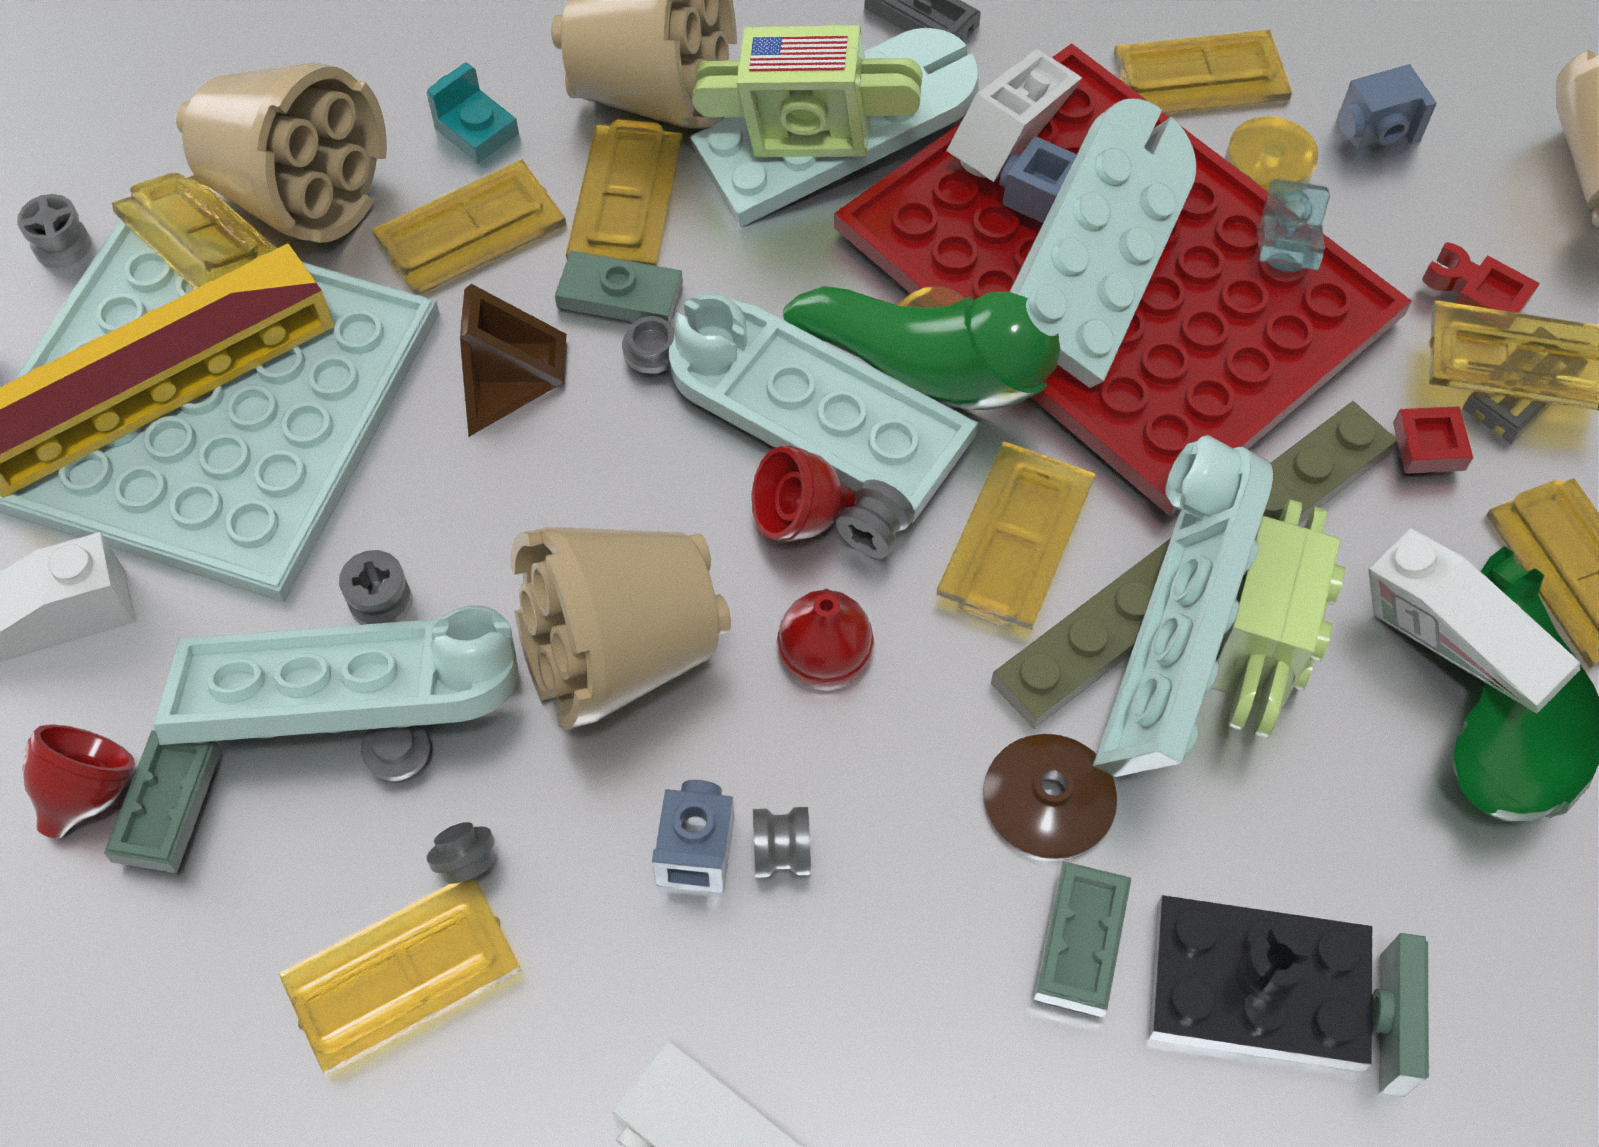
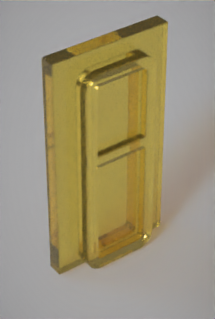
M1270 30L1116 45L1113 54L1121 81L1146 100L1161 108L1163 113L1290 100L1292 95L1283 62L1280 59Z
M616 120L610 126L595 125L567 246L566 259H568L571 250L658 266L683 141L682 133L665 132L662 126L657 123Z
M521 159L374 228L373 232L375 238L390 258L391 265L398 270L412 293L422 295L565 226L566 219L548 195L547 190L542 187L526 163Z
M168 173L133 185L130 188V197L112 202L113 212L194 289L253 261L258 256L277 249L209 187L199 184L194 175L186 178L180 173Z
M1442 301L1434 302L1431 315V338L1429 340V384L1599 411V325Z
M1003 441L939 583L936 595L957 602L958 607L962 611L1002 626L1016 624L1032 630L1096 474Z
M1575 478L1564 482L1560 480L1548 482L1519 493L1513 501L1491 508L1486 516L1508 549L1514 552L1518 564L1527 571L1536 568L1544 574L1539 595L1589 669L1599 666V512Z
M475 878L461 883L450 884L278 974L298 1017V1026L305 1032L325 1076L336 1072L522 971L500 929V919L493 915Z

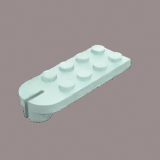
M919 28L901 33L864 51L865 59L911 58L920 65L923 72L920 105L913 115L870 116L866 156L754 157L745 117H729L690 136L694 151L739 225L743 227L962 118L966 114L976 93L979 92L978 65L972 53L967 55V45L950 32L935 28Z
M1134 98L1119 101L1095 119L1010 290L1012 293L1028 298L1026 302L1028 315L1041 332L1049 336L1059 334L1061 351L1057 364L1089 388L1105 380L1196 176L1195 154L1185 131L1172 117L1154 128L1162 109L1142 99Z
M716 293L701 294L688 299L684 303L685 316L678 312L675 315L674 340L669 347V361L673 382L683 396L775 448L794 446L822 456L836 470L841 482L855 492L858 491L866 480L872 479L883 481L895 487L905 495L913 506L915 517L911 523L915 522L976 437L978 425L976 421L758 306L743 301L731 300L726 296Z
M1209 435L1202 436L1198 441L1188 443L1169 472L1165 486L1166 496L1171 504L1181 511L1093 764L1094 767L1114 777L1182 764L1183 758L1190 753L1197 740L1199 729L1195 721L1204 695L1212 688L1218 676L1219 663L1216 661V657L1223 636L1233 625L1239 611V602L1236 600V596L1243 575L1252 566L1258 553L1259 544L1255 538L1273 482V469L1270 462L1244 447L1232 448Z
M471 605L454 609L440 619L179 638L154 721L157 738L160 745L205 743L209 741L272 738L276 736L326 732L339 733L343 731L391 727L406 728L417 725L456 723L472 720L497 709L511 696L516 687L518 664L509 621L496 610L486 606Z

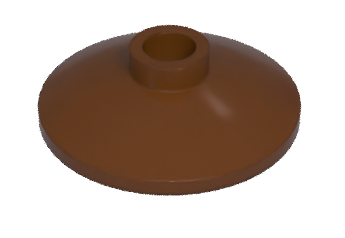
M1056 734L1026 736L1005 747L989 766L983 786L985 813L996 834L1017 852L1030 858L1044 861L1073 859L1096 847L1111 828L1117 809V791L1113 777L1093 766L1097 754L1077 740ZM1044 780L1057 781L1063 785L1065 792L1060 795H1050L1043 790L1041 782Z

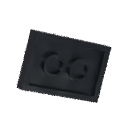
M1162 895L1157 904L1149 1039L1364 1072L1372 1065L1373 926Z

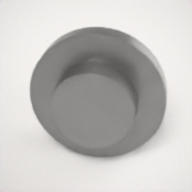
M647 316L636 320L631 324L622 341L624 359L633 369L643 373H660L669 369V347L674 340L675 328L665 319L656 316Z
M421 725L406 728L369 729L361 745L362 758L369 771L376 777L388 781L406 780L417 774L426 763L430 751L428 736Z
M470 822L459 823L445 829L435 837V846L427 854L426 860L430 869L435 873H441L446 883L456 884L465 882L482 874L494 863L495 856L492 847L494 846L495 839L488 827H473V824Z

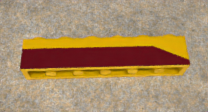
M289 243L267 254L258 256L253 261L213 281L204 283L199 288L159 308L150 310L143 316L103 336L94 338L87 344L45 365L38 366L29 373L1 386V497H7L335 327L321 288Z

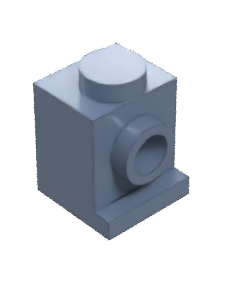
M1408 64L1351 80L1337 120L1342 134L1351 140L1357 150L1378 144H1391L1405 136L1410 144L1421 142L1437 102L1412 66Z
M1034 136L1020 156L1015 153L1012 154L1003 168L999 180V185L1005 188L1002 205L1044 223L1077 154Z
M688 780L682 783L681 791L665 789L656 849H654L652 857L656 886L724 893L735 815L733 796L721 795L722 788L719 785L705 780ZM682 824L705 827L699 832L691 833L684 830Z

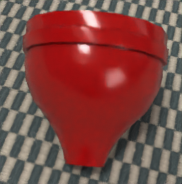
M780 446L766 454L754 475L751 491L752 513L756 526L764 536L781 542L803 540L824 532L846 507H854L855 494L851 488L841 482L836 470L822 456L794 446Z
M828 588L810 592L794 601L784 614L776 641L779 659L789 675L806 687L821 690L842 688L858 679L871 661L875 644L871 623L860 604L844 593L832 591Z
M56 724L42 725L36 728L31 738L27 741L22 771L25 790L36 812L37 831L47 837L62 838L69 829L79 822L104 811L117 799L124 786L128 784L135 766L133 756L114 741L91 731Z

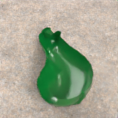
M822 286L797 295L783 308L784 321L822 341L859 357L873 368L948 407L990 410L1016 405L1041 393L1047 386L1044 381L1056 369L1061 351L1059 334L1049 336L1041 332L1028 315L1026 308L1028 298L1012 292H990L975 300L969 296L949 306L917 308L898 306L849 289Z
M1506 546L1502 547L1489 557L1481 573L1575 657L1556 631L1538 595L1544 574L1536 568L1530 571L1523 569L1517 563L1514 552ZM1580 664V671L1538 713H1535L1485 683L1480 701L1464 720L1463 732L1456 739L1453 755V770L1461 791L1476 808L1503 821L1539 820L1543 817L1552 818L1566 814L1590 787L1599 766V696L1596 688Z

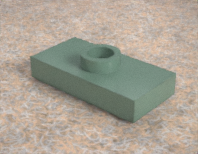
M570 250L555 293L556 306L560 309L632 322L642 317L656 316L670 323L683 284L682 270Z
M151 730L104 851V854L112 863L171 873L178 872L222 751L216 741L160 745L156 731Z
M1063 861L1034 1000L1104 1018L1108 1009L1131 877Z
M1399 933L1380 954V989H1375L1372 995V1032L1380 1033L1379 1093L1405 1097L1429 1077L1428 941H1426V936Z

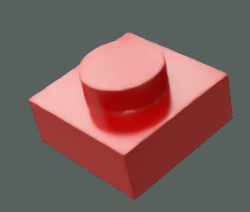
M1460 406L1399 409L1393 425L1405 473L1467 470L1473 459V454Z

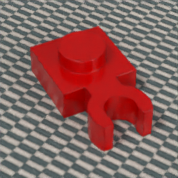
M1446 242L1442 247L1436 260L1438 263L1432 261L1422 278V281L1432 289L1443 292L1454 291L1459 294L1453 305L1455 308L1505 335L1531 300L1540 284L1488 255L1479 266L1470 260L1468 253L1462 247Z

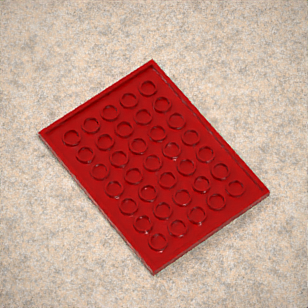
M1071 43L1052 58L1081 76L1082 79L1077 88L1037 137L1074 154H1078L1091 125L1099 115L1119 101L1134 98L1146 99ZM1161 112L1154 128L1170 117ZM961 123L834 213V228L927 308L949 306L969 296L975 300L990 292H1010L1043 223L1002 205L1005 188L999 185L1000 177L993 182L987 177L975 176L961 165L958 158L947 152ZM1183 127L1182 129L1187 134L1195 154V180L1105 380L1089 388L1057 364L1056 369L1044 381L1047 384L1044 390L1031 397L1169 516L1176 512L1178 508L1174 507L1166 496L1165 486L1175 460L1188 443L1196 442L1202 436L1209 435L1232 448L1244 447L1249 449L1404 317L1412 302L1407 296Z

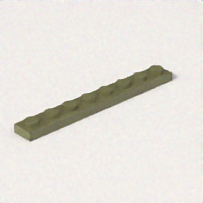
M1351 401L1270 463L1273 469V482L1263 516L1280 520L1288 499L1302 503L1299 525L1309 517L1313 507L1321 508L1392 452L1398 439L1357 403ZM1171 538L993 672L991 684L1033 729L1131 655Z

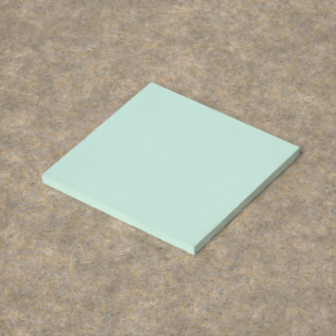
M124 212L15 379L269 252ZM302 262L321 288L335 327L7 497L2 498L0 495V512L77 537L101 532L108 545L112 548L285 602L440 312L437 301Z

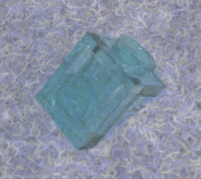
M1281 179L1271 181L1258 230L1259 261H1266L1276 269L1289 272L1300 271L1302 268L1319 270L1325 250L1322 223L1330 198L1327 187Z

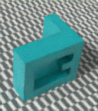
M467 62L448 75L441 77L426 92L435 129L477 163H480L519 134L517 119L480 90L476 69Z

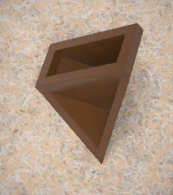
M473 284L464 289L460 329L468 437L564 382L567 338L566 333Z

